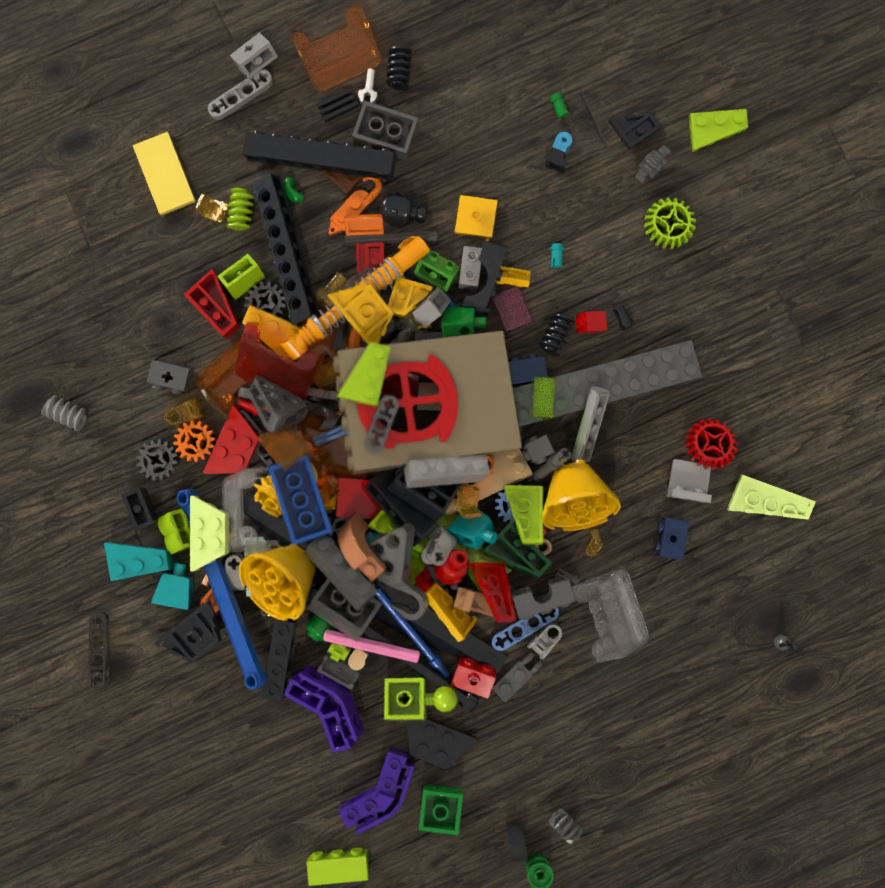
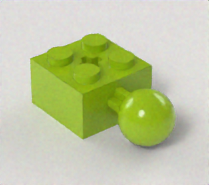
M385 678L384 719L387 721L426 720V705H434L441 712H449L457 704V694L451 687L442 686L434 693H426L425 678ZM406 694L410 698L407 704L401 701L402 698H405Z

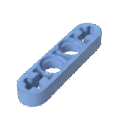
M558 607L554 608V616L547 615L543 617L546 620L545 622L542 621L538 614H535L534 616L539 620V624L536 627L528 625L529 619H519L495 633L491 640L493 647L498 651H503L553 622L559 616ZM515 626L522 628V634L519 637H514L511 633L512 628ZM508 631V634L513 641L509 642V639H506L503 642V646H500L499 644L496 645V638H505V632Z

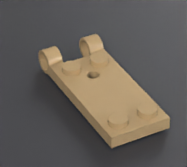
M520 449L511 453L490 455L494 461L492 475L483 481L475 482L473 485L468 483L462 484L456 494L458 498L452 500L446 514H454L473 503L503 490V485H513L532 476V471Z

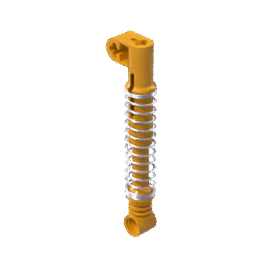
M419 236L407 238L398 246L399 252L392 257L385 258L383 264L379 263L380 267L377 269L373 268L374 271L371 274L367 272L368 276L365 278L361 277L362 281L359 283L355 282L356 285L354 287L369 283L380 295L381 290H386L387 285L392 286L393 280L398 281L408 268L430 252L427 244ZM325 305L328 310L326 313L319 310L322 314L321 317L317 318L313 315L308 319L306 328L303 326L302 331L298 330V334L294 332L280 343L292 360L303 355L308 349L307 345L311 346V342H316L315 339H324L328 336L327 331L332 333V325L338 328L339 324L337 321L345 323L342 313L335 305L331 309Z

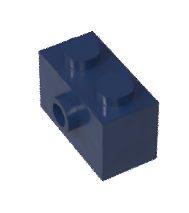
M537 354L526 356V359L519 360V357L508 359L512 387L548 379L544 356L538 357Z
M662 518V521H659L657 526L659 539L655 541L654 545L656 556L683 560L689 522L670 518Z

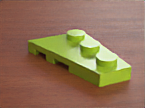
M746 109L690 113L689 125L692 152L704 146L714 144L723 138L726 139L745 131L748 128Z

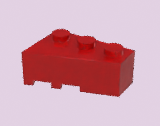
M211 269L184 295L220 335L228 340L241 326L223 285L217 277L218 274Z

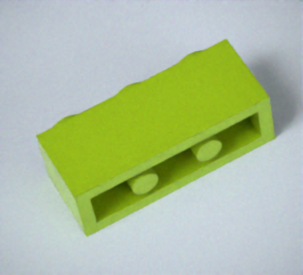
M353 848L351 851L346 852L340 849L325 854L322 851L313 852L307 859L308 885L368 880V850Z

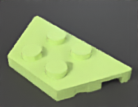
M190 496V571H198L206 564H210L217 558L229 553V513L217 509L211 503H206L199 499L200 497Z

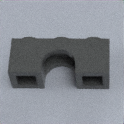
M566 574L547 580L549 591L542 598L534 597L529 586L511 592L519 619H531L535 614L541 612L543 614L549 613L553 608L559 606L567 607L572 602H575L571 584Z

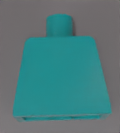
M473 505L467 506L447 528V531L456 538V543L474 549H479L485 541L493 544L497 539L491 519Z
M175 563L173 573L165 572L162 574L151 603L185 610L193 608L194 577L184 575L186 564Z

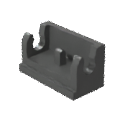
M327 652L317 671L352 689L362 670L351 669L348 662L341 659L338 662L330 658L331 653Z

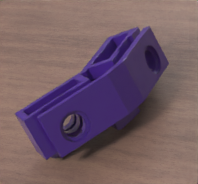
M309 665L302 672L299 671L291 678L284 696L320 716L333 753L350 749L365 730L353 697L348 689Z
M389 746L377 785L340 804L338 811L347 828L356 825L355 832L358 835L393 817L402 807L415 767V761L411 760V763L406 761L408 752ZM401 768H406L401 782L398 780ZM397 788L402 789L400 797L388 808L394 800Z

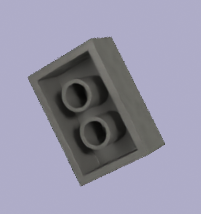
M364 101L352 134L353 142L355 145L361 147L370 146L375 150H381L382 148L390 149L394 152L396 158L407 161L419 128V120L417 117Z
M327 578L311 601L308 609L357 642L382 603L373 597L370 602L357 611Z

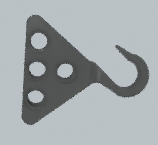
M255 376L248 391V395L265 428L272 433L296 425L314 414L327 418L324 420L321 429L334 428L339 420V414L329 406L320 403L307 405L302 398L261 376Z
M410 523L373 541L368 546L387 567L375 579L412 595L419 602L418 611H411L408 607L396 602L391 607L398 611L403 618L417 620L427 612L429 601L425 592L409 581L415 527ZM395 535L399 538L400 542L395 539Z

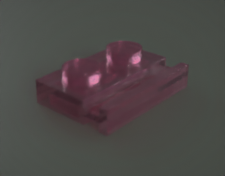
M518 286L494 297V304L506 332L532 323Z

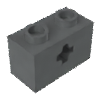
M152 360L147 383L152 384L154 389L163 391L164 388H169L171 393L182 395V392L189 393L194 371L189 368ZM171 376H172V377H173V380H169V381H168V380H167V377H171Z

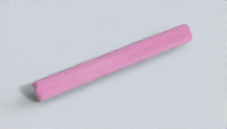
M328 629L324 633V641L415 663L419 660L420 652L362 637L356 642L344 633Z

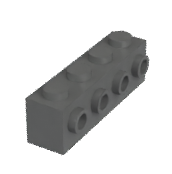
M326 534L321 535L308 545L305 554L357 611L373 599L378 592L375 585L362 575L359 568L354 570L331 537Z

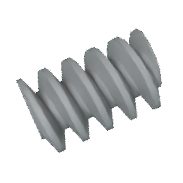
M53 395L48 399L42 408L41 415H46L49 419L53 418L55 422L67 425L70 429L74 428L77 432L83 428L87 420L85 408H81L78 411L79 406L77 404L71 408L72 403L70 401L64 405V398L57 402V395Z

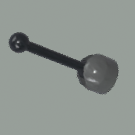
M780 634L774 638V646L781 651L788 650L789 648H792L794 652L800 650V646L798 644H791L790 639L785 635Z

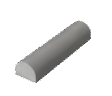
M591 387L571 455L573 462L576 460L590 462L610 395V391L604 388Z

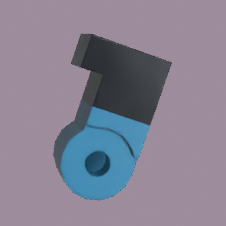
M561 132L557 135L545 167L563 173L567 160L563 159V157L569 151L572 144V136L569 133Z

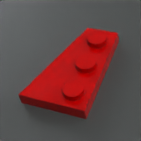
M471 563L470 567L495 621H515L516 616L505 564Z

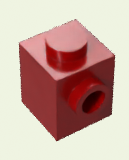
M606 311L577 314L575 321L577 334L607 331Z

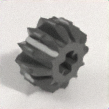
M559 809L549 819L550 825L568 844H573L583 833L582 828L564 809Z

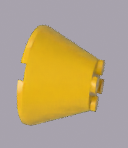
M576 460L574 463L567 465L562 464L559 470L554 471L542 513L543 524L553 530L555 527H561L563 531L591 528L608 521L607 517L612 513L616 515L621 507L620 501L588 464H585L584 460Z
M291 543L288 546L250 554L239 565L240 580L243 587L247 586L251 592L249 597L264 612L283 621L287 619L296 620L303 613L315 574V564L305 554L306 551L297 544L293 545Z

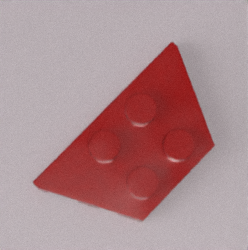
M232 406L203 473L227 474L247 472L261 437L252 429L249 421L242 416L238 407Z

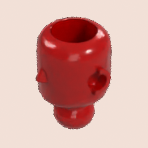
M451 550L443 565L434 566L437 579L443 584H453V586L461 582L462 578L469 571L470 562L468 555L461 550Z

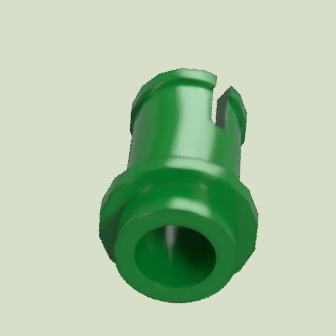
M558 92L550 96V103L553 104L558 119L567 116L569 111L563 100L564 95Z

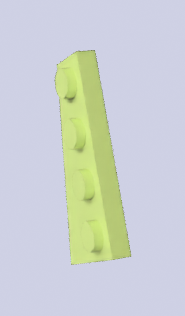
M741 474L727 510L809 520L815 501Z

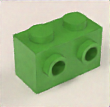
M430 250L429 253L418 261L414 273L447 292L454 283L461 267L457 266L453 261L441 257L437 252Z

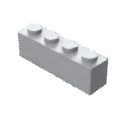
M486 455L412 460L404 468L407 488L480 482L490 474Z

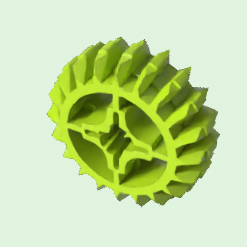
M667 197L665 202L663 199H660L658 204L653 203L652 209H648V215L644 218L647 221L644 224V228H649L646 231V235H652L650 241L657 240L656 246L663 243V249L667 245H669L670 249H673L675 245L680 247L682 243L686 244L688 238L693 236L691 231H694L696 227L692 224L696 222V219L691 218L694 212H688L690 205L683 206L684 200L677 203V198H674L671 202V199ZM670 210L667 216H657L661 211ZM669 219L672 222L671 224H673L671 227L667 223ZM657 226L662 228L663 233L659 231ZM683 230L682 234L678 236H670L672 231Z

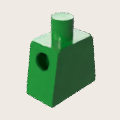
M447 306L444 310L441 324L442 337L475 334L476 329L487 328L486 317H476L474 308Z

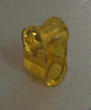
M192 399L181 405L169 408L164 414L165 421L172 426L179 427L183 423L203 419L204 414H201L198 406L199 400ZM174 413L179 414V419L176 422L171 421V416Z

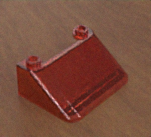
M256 321L247 322L242 333L235 366L237 376L250 383L253 382L255 376H261L302 398L304 401L325 354L306 352L300 356L298 362H295L257 344L260 338L259 323Z

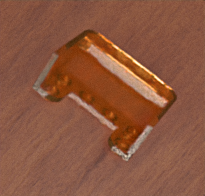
M293 429L280 430L276 433L267 432L257 437V440L271 458L284 471L305 454L308 455L309 462L316 468L318 473L317 487L323 505L340 492L336 486L338 481L332 474H326L328 470L322 463L319 464L321 460L313 452L315 451L314 447L308 440L303 441L305 438L298 429L295 432Z

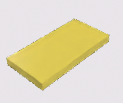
M168 132L133 145L160 215L196 202Z

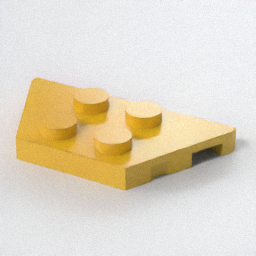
M369 283L334 292L327 296L367 345L370 342L379 343L381 336L385 335L387 325L390 323L394 313Z

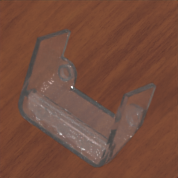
M267 467L242 469L227 476L222 482V510L229 513L230 552L261 551L283 547L278 540L258 541L257 531L252 527H244L243 489L254 486L257 479L267 478L269 476Z

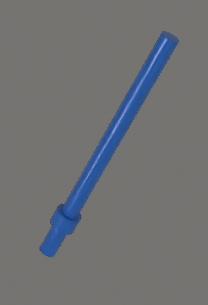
M377 587L376 590L378 592L375 595L428 658V663L432 668H436L443 678L448 677L450 673L443 666L437 654L434 655L408 621L391 607L393 603L381 588Z

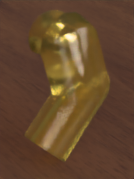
M599 529L589 531L592 541L585 550L586 555L589 557L596 556L603 546Z

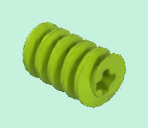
M232 188V195H230L232 202L229 203L231 209L228 211L230 217L227 218L229 224L226 227L238 231L250 229L251 226L246 224V222L252 221V218L248 217L247 214L253 213L248 207H253L254 204L249 202V200L254 199V196L249 194V191L246 189Z

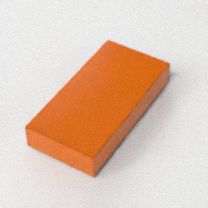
M380 214L345 215L344 217L346 236L384 234L383 216Z

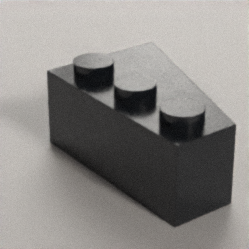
M403 466L387 489L437 522L446 513L462 483L407 488L404 474L405 466Z

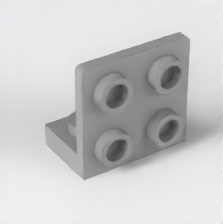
M673 459L667 497L711 503L712 495L707 494L711 472L710 466L704 469L703 464L697 466L696 462Z

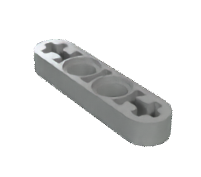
M260 70L250 79H245L213 100L208 106V112L215 120H221L269 89L273 84L271 74L267 70ZM261 77L266 78L267 82L261 81ZM254 81L258 84V88H256ZM246 86L253 87V91L250 94L243 92ZM236 96L238 100L235 104H229V97ZM222 102H225L228 107L227 109L223 106ZM216 107L220 109V113L218 114L214 110V108Z

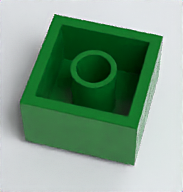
M424 784L419 831L458 835L463 788Z

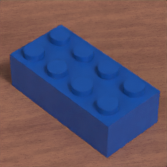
M303 454L267 466L292 544L295 545L332 532L308 455Z

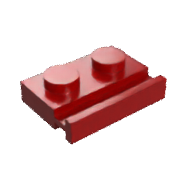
M384 242L356 244L358 283L362 281L361 277L365 278L368 276L367 272L371 274L374 271L373 268L377 269L380 267L379 263L383 264L385 259Z

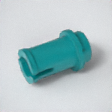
M554 243L550 247V267L562 268L563 251H565V248H563V244Z

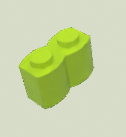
M182 509L171 511L158 518V527L165 536V546L170 554L190 547V528L188 527L187 516Z

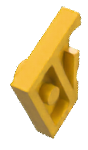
M400 278L398 281H395L388 307L394 313V316L405 319L432 292L433 287Z

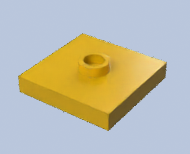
M460 195L455 234L492 239L497 200Z

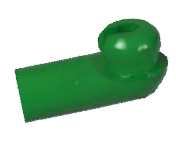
M284 178L286 197L294 203H301L304 195L294 189V178Z

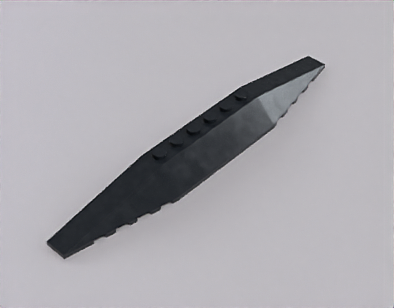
M249 492L239 508L279 547L290 545L292 542L283 515H279L277 518L261 509L263 505L259 500L255 501V494ZM316 538L298 543L297 545L306 551L308 545ZM315 565L313 578L324 584L327 577ZM377 579L371 581L375 588H381L392 603H399L408 607L411 611L419 610V602L412 595L393 588ZM382 603L374 618L404 637L411 639ZM430 606L427 612L419 619L407 620L428 647L457 658H471L476 663L488 664L497 670L496 673H499L508 656L470 632L464 640L458 642Z

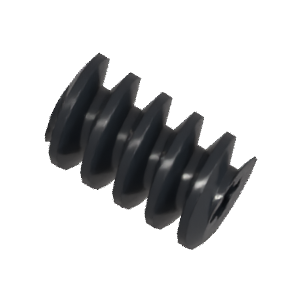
M394 46L388 51L386 85L394 90L406 91L409 89V86L405 83L410 81L406 76L410 75L408 69L411 67L409 61L412 58L408 54H411L412 50L407 46Z
M553 314L551 316L552 321L548 322L549 327L545 329L546 334L542 335L543 341L539 342V346L551 355L560 356L556 350H563L559 343H566L562 337H569L565 330H572L569 323H575V320L563 314Z

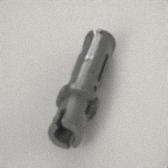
M562 448L556 455H551L546 463L534 471L532 476L527 478L529 483L533 479L535 480L530 485L536 486L554 470H559L562 464L571 458L570 451L564 455L568 449Z

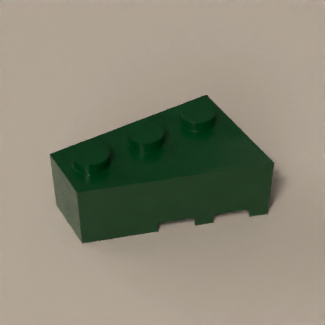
M511 522L505 524L497 533V539L493 544L487 543L480 551L532 578H539L552 564L534 545L522 544L518 530Z

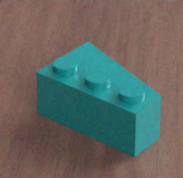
M115 542L104 543L111 581L174 569L173 556L167 549Z

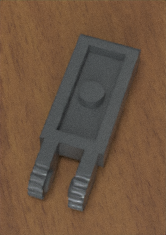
M533 652L528 653L521 661H518L493 685L492 690L504 702L514 695L533 676L532 674L543 665L539 660L529 670L524 666L533 659L535 655Z

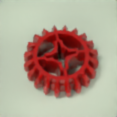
M711 418L706 422L703 419L699 424L695 423L693 429H689V435L685 437V440L688 441L685 447L690 448L687 454L693 455L691 461L696 459L698 461L697 466L703 464L704 469H707L709 466L711 470H715L716 467L722 469L724 465L727 466L730 464V460L735 458L734 453L738 449L734 446L738 444V441L733 440L736 434L730 433L732 428H725L726 422L720 425L719 419H716L714 423ZM706 431H711V432H714V433H716V434H718V435H712L710 432H706ZM698 436L700 437V441L702 443L701 449L698 446ZM717 440L713 446L706 448L709 445V443ZM721 440H723L725 451H723V447L721 446ZM705 453H710L714 457L716 456L717 458L709 457L705 455Z

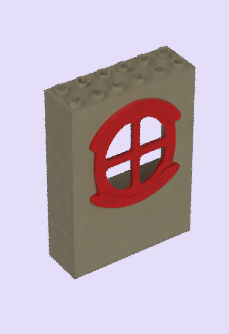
M503 331L386 345L390 346L383 380L393 374L400 376L403 398L397 401L398 407L405 409L408 431L400 433L389 430L382 449L377 453L368 452L364 442L380 402L375 407L341 398L338 400L340 412H344V416L341 419L342 430L347 433L344 439L345 450H349L350 456L347 458L348 470H352L353 475L402 468L412 460L473 455L490 456L511 453L522 448ZM367 347L337 351V356L334 357L333 361L334 373H338V377H336L337 392H340ZM409 372H417L427 376L438 386L439 393L437 395L412 397L410 395L407 374ZM392 401L383 403V405L386 406V409L394 408V406H392ZM439 402L441 404V412L436 421L422 431L416 430L412 407L419 404ZM379 420L376 421V427L379 430L387 428ZM372 430L371 433H375V437L372 441L369 440L368 443L374 449L375 446L379 447L380 445L377 443L379 435L383 438L384 434H378Z

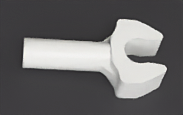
M368 69L366 86L358 91L361 104H363L364 97L367 95L371 96L370 103L377 101V92L373 91L374 69Z

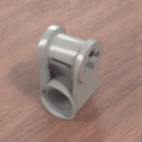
M443 527L436 528L427 545L422 550V561L426 564L443 565L456 545V538Z
M234 553L225 562V572L233 591L246 590V586L243 587L240 580L239 565L236 566V564L232 563L235 559L236 562L241 563L245 558L241 553Z
M555 622L547 624L531 639L527 647L529 649L532 648L539 654L541 660L544 659L562 637L560 626ZM552 627L558 629L557 635L553 637L547 634L548 630Z

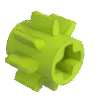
M332 643L327 652L331 653L330 658L336 662L340 659L345 661L351 647Z

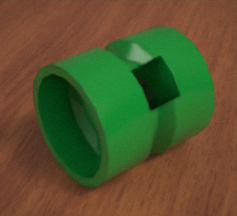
M542 854L531 855L526 861V873L529 883L534 888L549 887L553 881V871L549 859Z

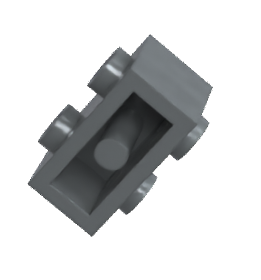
M535 435L524 441L525 445L522 447L523 451H521L526 462L529 461L530 464L535 463L536 466L547 461V456L554 453L547 435L540 438Z

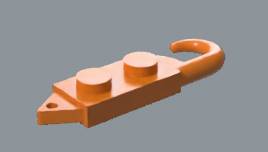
M369 177L362 179L363 182L373 180L375 188L370 193L357 190L330 218L329 235L342 231L345 233V215H361L370 206L369 204L382 190L380 179Z

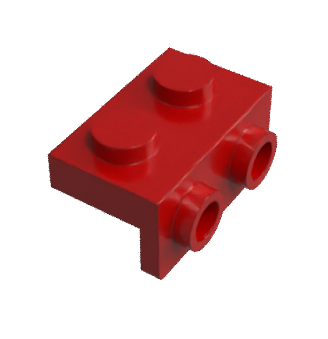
M409 372L407 376L410 395L415 398L418 392L420 373ZM393 374L383 380L380 395L383 397L403 398L401 380L398 374Z

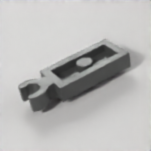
M286 384L287 391L300 398L302 396L309 397L310 401L320 402V399L338 401L339 399L337 398L338 392Z

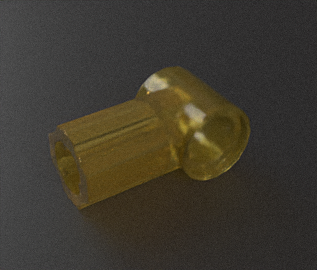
M337 272L326 287H322L316 293V302L328 311L325 305L329 309L334 305L327 296L331 293L347 289L351 284L350 281Z

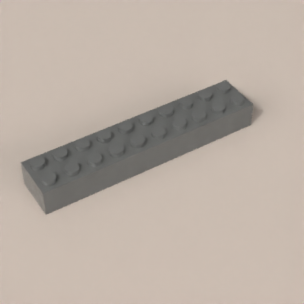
M692 340L513 388L518 427L522 428L584 411L591 387H601L610 391L607 404L698 380L702 377Z

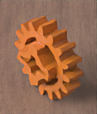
M193 420L190 422V425L183 423L184 429L178 428L177 430L180 434L174 435L175 438H178L177 441L173 442V445L178 446L175 451L178 453L182 452L180 457L185 458L187 456V461L189 462L193 458L195 462H199L200 457L206 460V454L211 455L210 449L215 446L212 445V442L217 440L211 437L215 432L213 430L208 431L210 426L207 424L203 426L201 421H198L197 425ZM193 429H200L203 433L196 434ZM193 438H197V439H198V440L196 441V444H197V445H193V444H192V443L194 442V439H193ZM193 449L197 454H190L187 450Z

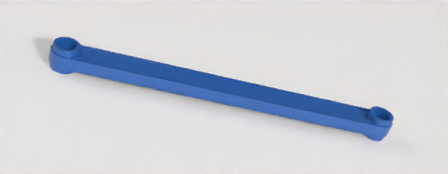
M184 489L177 494V502L181 505L182 510L187 516L189 528L190 496L199 497L198 492L194 489ZM219 557L214 562L203 567L244 674L245 685L251 690L258 689L266 684L267 676L261 668L221 558Z

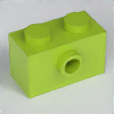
M246 254L217 276L235 300L251 289L254 284L256 285L265 278L261 269L249 254Z

